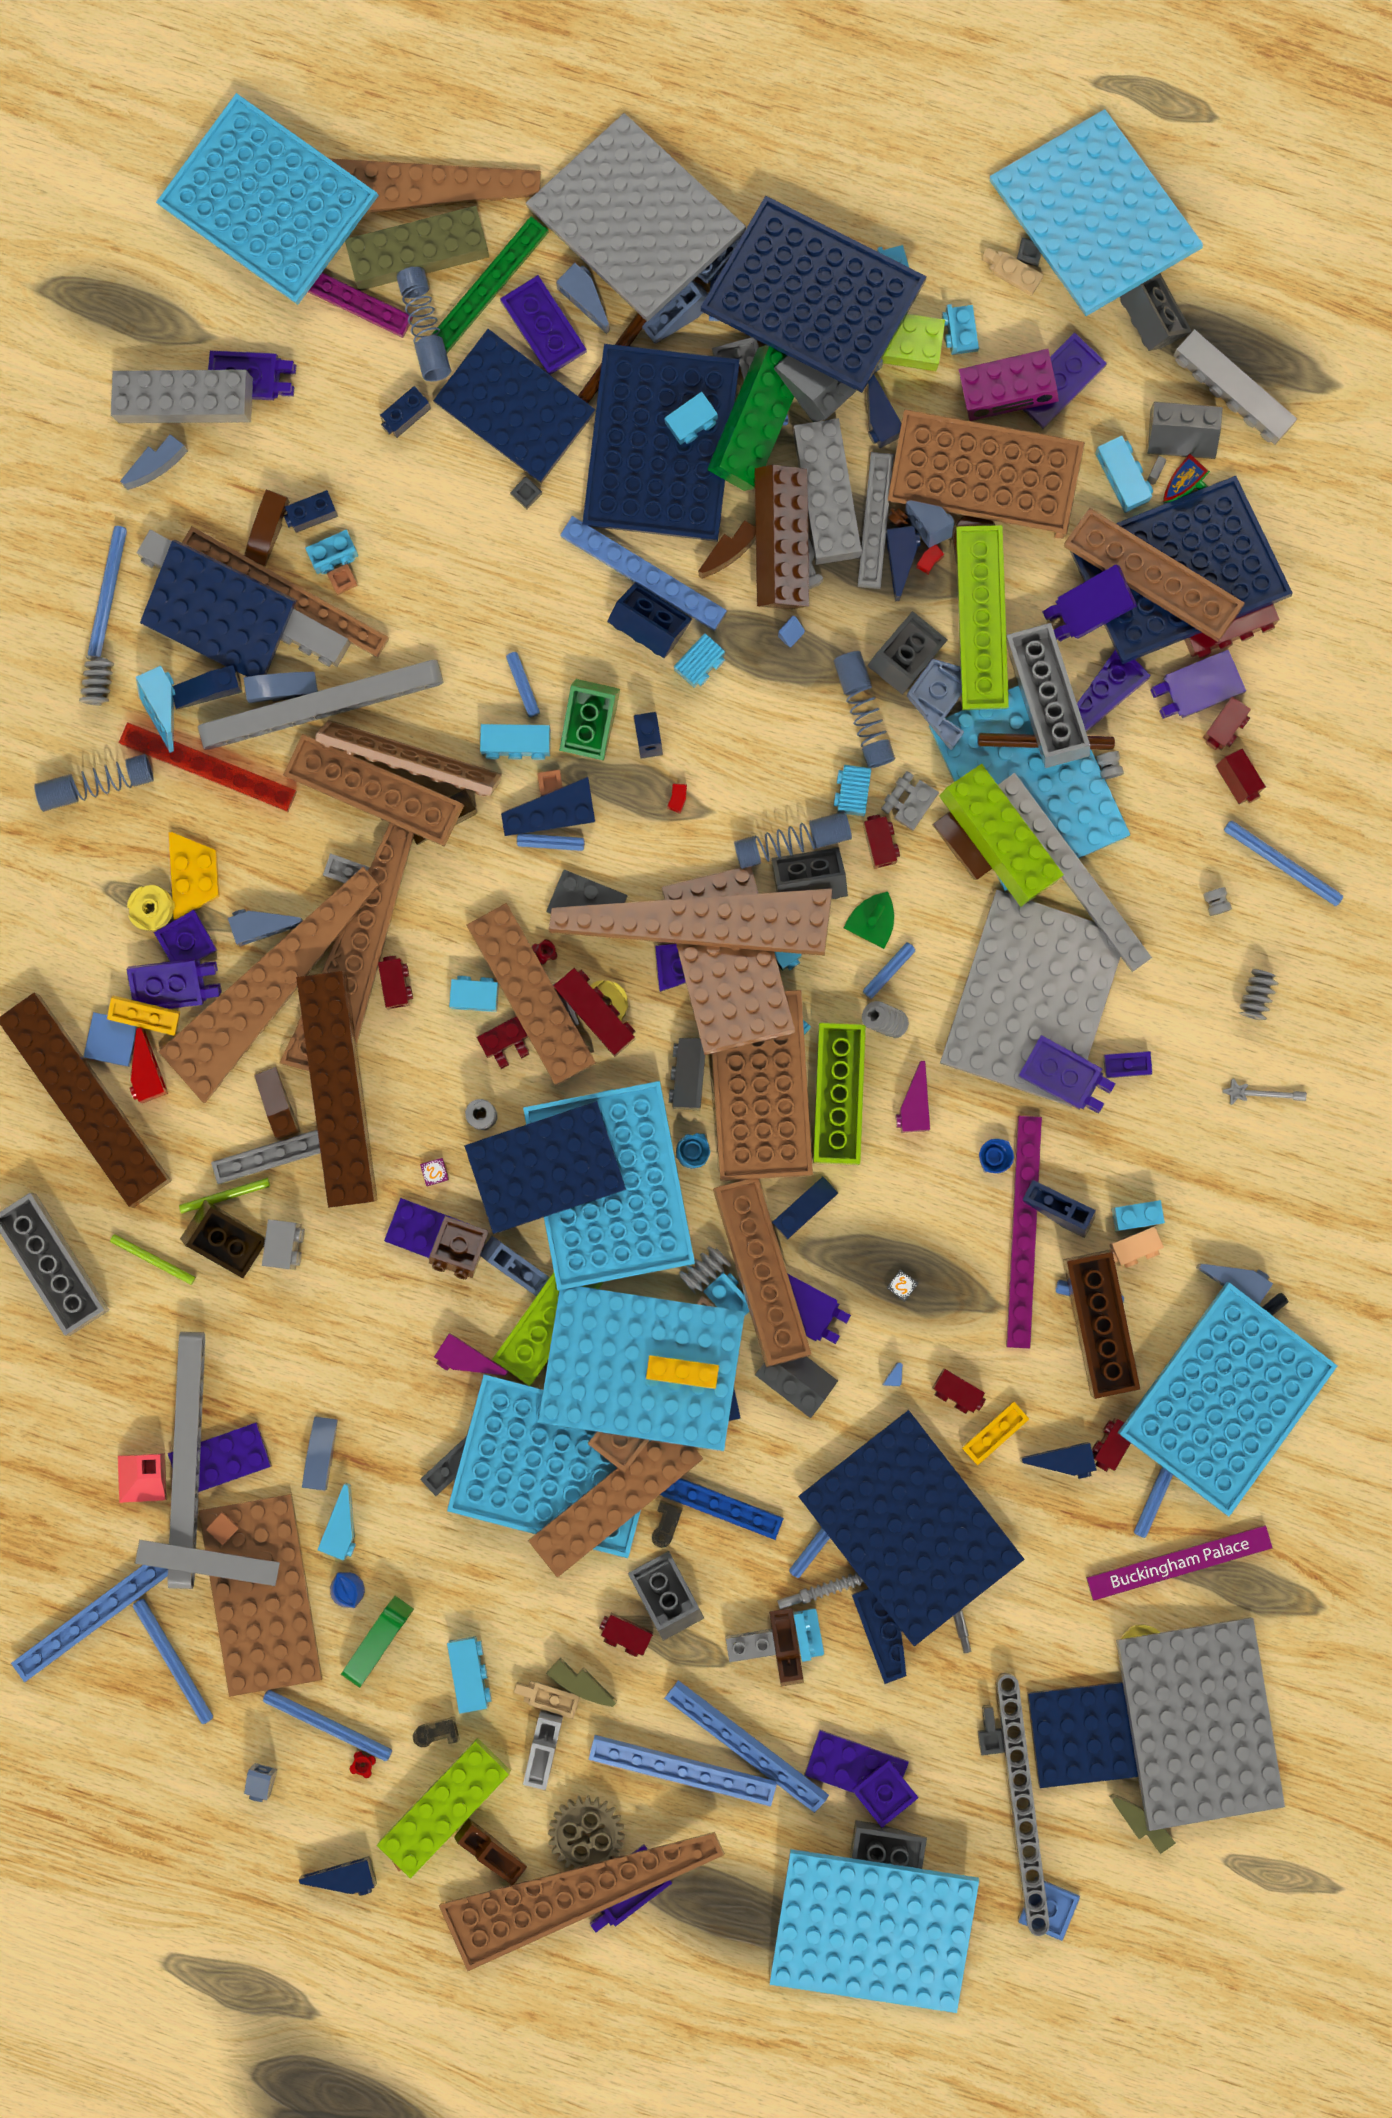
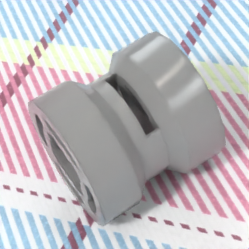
M1119 751L1104 753L1096 757L1102 769L1100 772L1101 779H1111L1124 774L1123 767L1119 765Z
M1225 887L1203 894L1205 901L1209 904L1208 912L1210 916L1232 910L1230 902L1226 899L1227 891Z

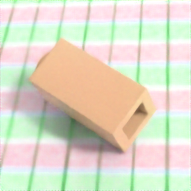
M1155 1226L1109 1244L1115 1262H1117L1118 1266L1124 1265L1125 1268L1138 1264L1137 1259L1146 1256L1147 1259L1159 1255L1158 1250L1164 1248Z

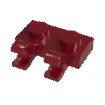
M517 1016L476 1037L486 1057L490 1058L494 1055L501 1069L509 1066L502 1051L512 1045L515 1046L521 1059L530 1055L522 1041L528 1038Z

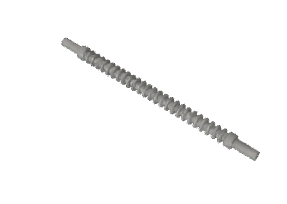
M855 1572L854 1576L851 1574L848 1575V1578L842 1576L841 1580L836 1578L835 1582L830 1580L829 1584L824 1582L823 1586L817 1584V1588L811 1586L810 1590L805 1588L800 1590L798 1594L777 1601L780 1609L801 1602L806 1604L810 1603L811 1599L816 1601L819 1596L823 1598V1595L829 1596L831 1592L836 1594L837 1590L842 1592L843 1588L848 1590L849 1586H852V1588H855L856 1584L861 1586V1583L864 1581Z

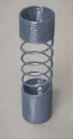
M408 267L397 274V281L401 296H403L402 300L406 304L405 311L410 315L408 323L412 325L410 331L415 336L413 342L422 377L426 381H439L451 373L443 339L440 336H436L439 334L440 329L431 327L422 330L417 335L413 333V327H429L434 325L438 319L426 317L414 324L410 322L411 316L425 317L432 314L435 308L425 306L416 309L411 314L407 310L408 306H424L431 302L432 297L422 296L429 290L428 281L423 268ZM404 298H409V299L415 298V299H413V300H411L409 303H407V302H405V299H404ZM421 298H430L428 302L423 304H410ZM422 309H433L430 313L424 315H413ZM423 320H436L435 322L428 325H416ZM428 330H438V332L433 335L418 336L421 333Z
M853 651L836 657L833 662L844 694L850 695L846 702L857 704L852 707L850 713L861 716L856 718L853 724L865 726L858 731L857 736L869 737L861 743V747H863L862 750L868 768H875L894 761L895 755L892 751L891 742L888 739L863 746L868 740L887 731L870 735H859L861 731L882 722L883 719L871 723L856 724L857 720L878 711L879 708L860 713L852 712L859 705L876 699V697H872L862 701H848L855 694L872 688L861 652Z
M146 754L126 758L125 763L131 781L130 786L127 784L116 761L119 789L113 783L107 766L104 765L108 783L107 792L102 787L96 770L93 767L96 796L91 791L84 772L81 771L85 789L84 799L74 783L72 774L53 778V780L42 781V783H35L34 789L40 809L44 812L49 811V809L60 808V806L71 805V803H78V796L81 800L85 801L87 798V788L91 795L96 798L99 792L98 784L107 795L110 792V782L117 791H120L122 786L121 777L129 788L151 783L154 781L149 759Z
M843 811L832 814V816L810 820L809 825L812 839L805 824L801 822V843L792 826L788 828L789 845L783 832L778 829V850L772 836L768 832L765 834L766 852L759 837L756 835L734 841L741 869L761 864L756 838L766 860L770 861L767 834L779 859H781L779 832L784 839L789 854L793 855L790 828L803 853L802 825L814 850L851 840L852 834L846 813Z

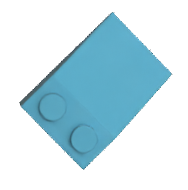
M158 666L136 676L139 699L169 752L174 751L173 695H175V691L172 687L174 682L170 673H165L162 667Z

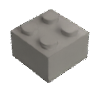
M268 1219L262 1266L296 1270V1266H300L302 1252H298L299 1242L303 1243L305 1229H302V1224Z

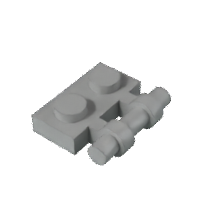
M906 771L902 778L899 777L897 780V786L891 795L888 794L885 798V804L881 810L889 814L892 808L898 810V813L894 819L914 831L939 792L919 780L915 787L912 786L910 781L914 775ZM905 790L910 795L903 804L898 799Z

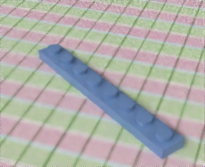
M574 516L571 517L560 534L561 538L641 585L713 631L716 630L727 613L726 609L590 526L582 525L583 522Z
M142 1565L11 1663L24 1682L28 1681L168 1576V1569Z
M679 1680L665 1696L664 1699L769 1779L777 1781L778 1786L814 1813L827 1800L829 1794Z
M598 1735L594 1736L589 1756L591 1761L767 1806L772 1805L777 1781Z

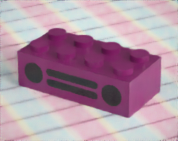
M1049 349L959 369L969 421L1059 401Z

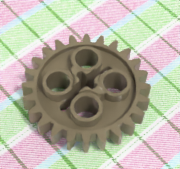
M587 1795L585 1801H582L581 1797L578 1796L576 1803L568 1799V1808L563 1804L560 1805L562 1813L555 1811L553 1816L556 1820H551L549 1824L555 1828L548 1831V1835L553 1836L549 1840V1845H556L552 1853H560L558 1862L564 1859L567 1860L566 1868L571 1864L574 1865V1868L612 1859V1856H619L620 1852L617 1849H622L623 1843L619 1840L625 1837V1834L619 1831L624 1829V1824H617L621 1815L613 1816L615 1807L608 1810V1801L601 1805L599 1804V1797L594 1802H591L590 1795ZM593 1814L597 1817L598 1821L590 1823L586 1820L585 1816ZM602 1824L605 1825L604 1828H599V1829L595 1830L596 1828H598V1826H600V1825H602ZM573 1825L577 1832L568 1833L565 1830V1826ZM583 1831L586 1833L591 1832L590 1838L587 1835L582 1836ZM604 1835L608 1838V1842L601 1844L597 1841L596 1837ZM575 1839H578V1840L575 1841V1843H573V1844H568V1841H573V1840H575ZM584 1846L588 1852L586 1854H579L576 1851V1847Z

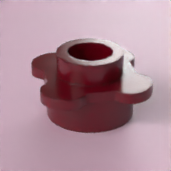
M545 939L540 944L535 943L532 945V949L541 965H544L548 960H555L557 958L556 948L550 940Z

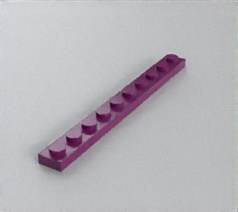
M1018 1116L1006 1347L1030 1349L1037 1210L1023 1202L1022 1199L1033 1180L1039 1182L1042 1117Z

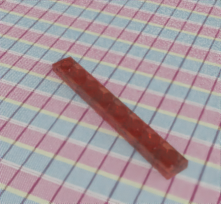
M127 722L119 740V744L146 754L154 759L285 812H289L297 793L292 788L174 741V751L169 752L160 735Z

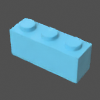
M1120 436L1097 447L1095 455L1124 513H1127L1148 503L1152 498L1153 489L1149 481H1145L1141 474L1143 473L1139 461H1135L1131 454L1133 453L1131 444L1128 440L1125 441L1123 436Z
M481 724L480 752L486 759H499V756H508V759L520 760L522 756H531L533 760H544L545 756L550 757V725Z
M477 1636L448 1641L447 1647L459 1714L487 1709L489 1706L488 1702H492L490 1688H485L484 1679L488 1678L486 1665H481L480 1655H483L482 1642H477Z

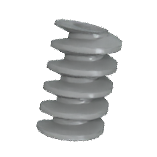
M86 656L87 659L91 660L85 662L84 665L90 670L83 672V675L88 679L82 680V685L87 688L81 689V694L86 697L80 698L79 702L101 706L103 702H109V699L104 697L103 694L110 693V690L105 688L104 685L111 684L112 681L105 677L113 675V672L108 670L107 667L114 666V663L106 658Z
M1252 969L1251 973L1255 977L1249 978L1248 981L1253 986L1246 987L1245 990L1250 995L1243 996V1000L1247 1003L1240 1004V1009L1244 1012H1239V1014L1255 1020H1266L1267 1018L1261 1013L1270 1011V1009L1264 1004L1273 1002L1267 996L1268 994L1276 993L1270 987L1276 986L1279 983L1273 979L1276 977L1274 974L1259 969Z
M874 1001L869 1003L862 1013L863 1024L867 1028L885 1036L899 1038L908 1029L909 1022L906 1014L883 1002Z
M476 1099L467 1106L465 1117L467 1122L475 1129L487 1130L496 1124L497 1111L488 1101ZM486 1110V1117L477 1120V1112Z
M709 1246L707 1248L709 1255L701 1253L702 1261L694 1259L695 1268L687 1265L688 1274L683 1271L679 1272L680 1277L694 1293L695 1288L700 1291L703 1290L702 1282L707 1285L710 1284L709 1276L714 1279L717 1278L716 1270L721 1273L724 1272L722 1264L728 1267L731 1266L717 1248L713 1249Z

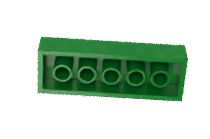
M768 345L759 347L755 353L707 469L743 491L755 489V468L766 466L794 399L793 394L774 369L787 355Z

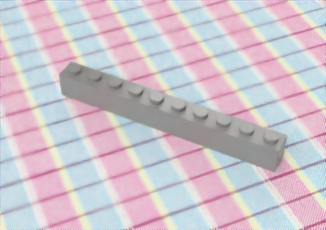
M150 529L137 551L141 558L140 562L149 568L156 566L161 569L172 541ZM295 609L291 613L281 641L288 645L291 643L298 645V650L308 656L311 653L318 656V661L328 667L331 664L338 667L351 644L344 636Z

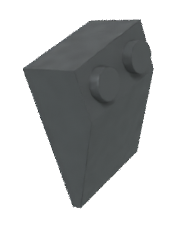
M788 355L774 367L777 374L812 422L827 419L856 392L855 389Z
M912 611L867 666L903 695L947 642V639Z
M669 1551L628 1573L663 1641L704 1619Z
M855 1820L850 1858L922 1869L927 1837L889 1826L881 1828L877 1823Z

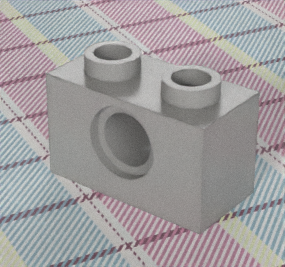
M772 1629L726 1636L729 1662L776 1655Z

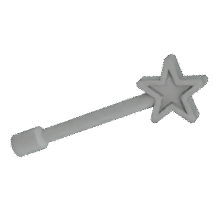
M1235 1079L1231 1080V1088L1222 1090V1093L1230 1095V1105H1233L1237 1099L1247 1101L1246 1096L1292 1098L1297 1101H1306L1307 1097L1306 1092L1300 1091L1289 1093L1245 1090L1248 1084L1239 1086Z

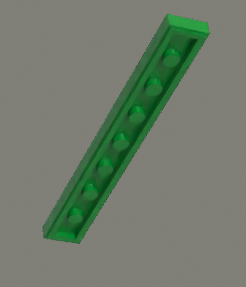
M530 216L437 327L440 329V332L436 336H440L443 339L446 354L549 233V230L532 216ZM436 329L431 335L437 333L438 330Z

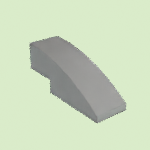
M540 1710L523 1785L546 1790L562 1724V1715Z

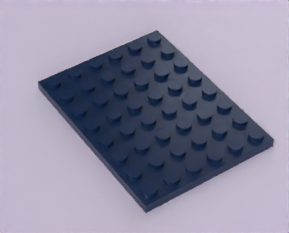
M765 195L704 300L701 312L863 393L923 287L927 276Z
M604 344L582 525L718 542L725 480L707 469L735 404L740 359ZM700 392H703L718 414V419L715 420L717 423L707 431L703 429L698 432V437L691 443L686 444L684 442L680 445L665 424L664 418Z
M1237 476L1116 523L1243 601L1244 607L1235 619L1292 597L1293 592ZM1070 551L1084 582L1103 572ZM1131 588L1130 591L1137 607L1104 624L1122 664L1202 633Z
M909 1410L798 1496L913 1646L920 1643L1025 1560Z

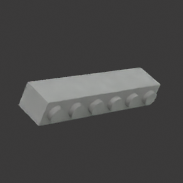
M1195 329L1176 349L1173 356L1176 358L1177 364L1182 368L1189 369L1193 377L1198 382L1205 383L1215 397H1221L1232 412H1238L1244 417V422L1248 426L1255 427L1260 431V435L1265 441L1276 445L1296 422L1297 418Z

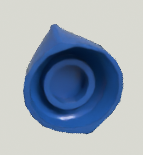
M991 1139L982 1145L979 1158L983 1172L1002 1173L1011 1167L1014 1153L1009 1141Z
M338 1572L330 1585L332 1600L338 1606L345 1608H356L365 1593L363 1581L351 1572Z

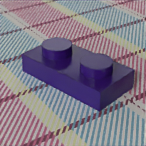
M1151 1051L1103 1055L1105 1078L1152 1075Z

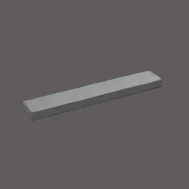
M871 452L858 587L881 588L889 501L887 500L891 484L894 454Z
M314 1130L211 1162L217 1184L320 1154L318 1131Z
M140 1539L135 1558V1564L271 1586L276 1585L280 1564L275 1561Z

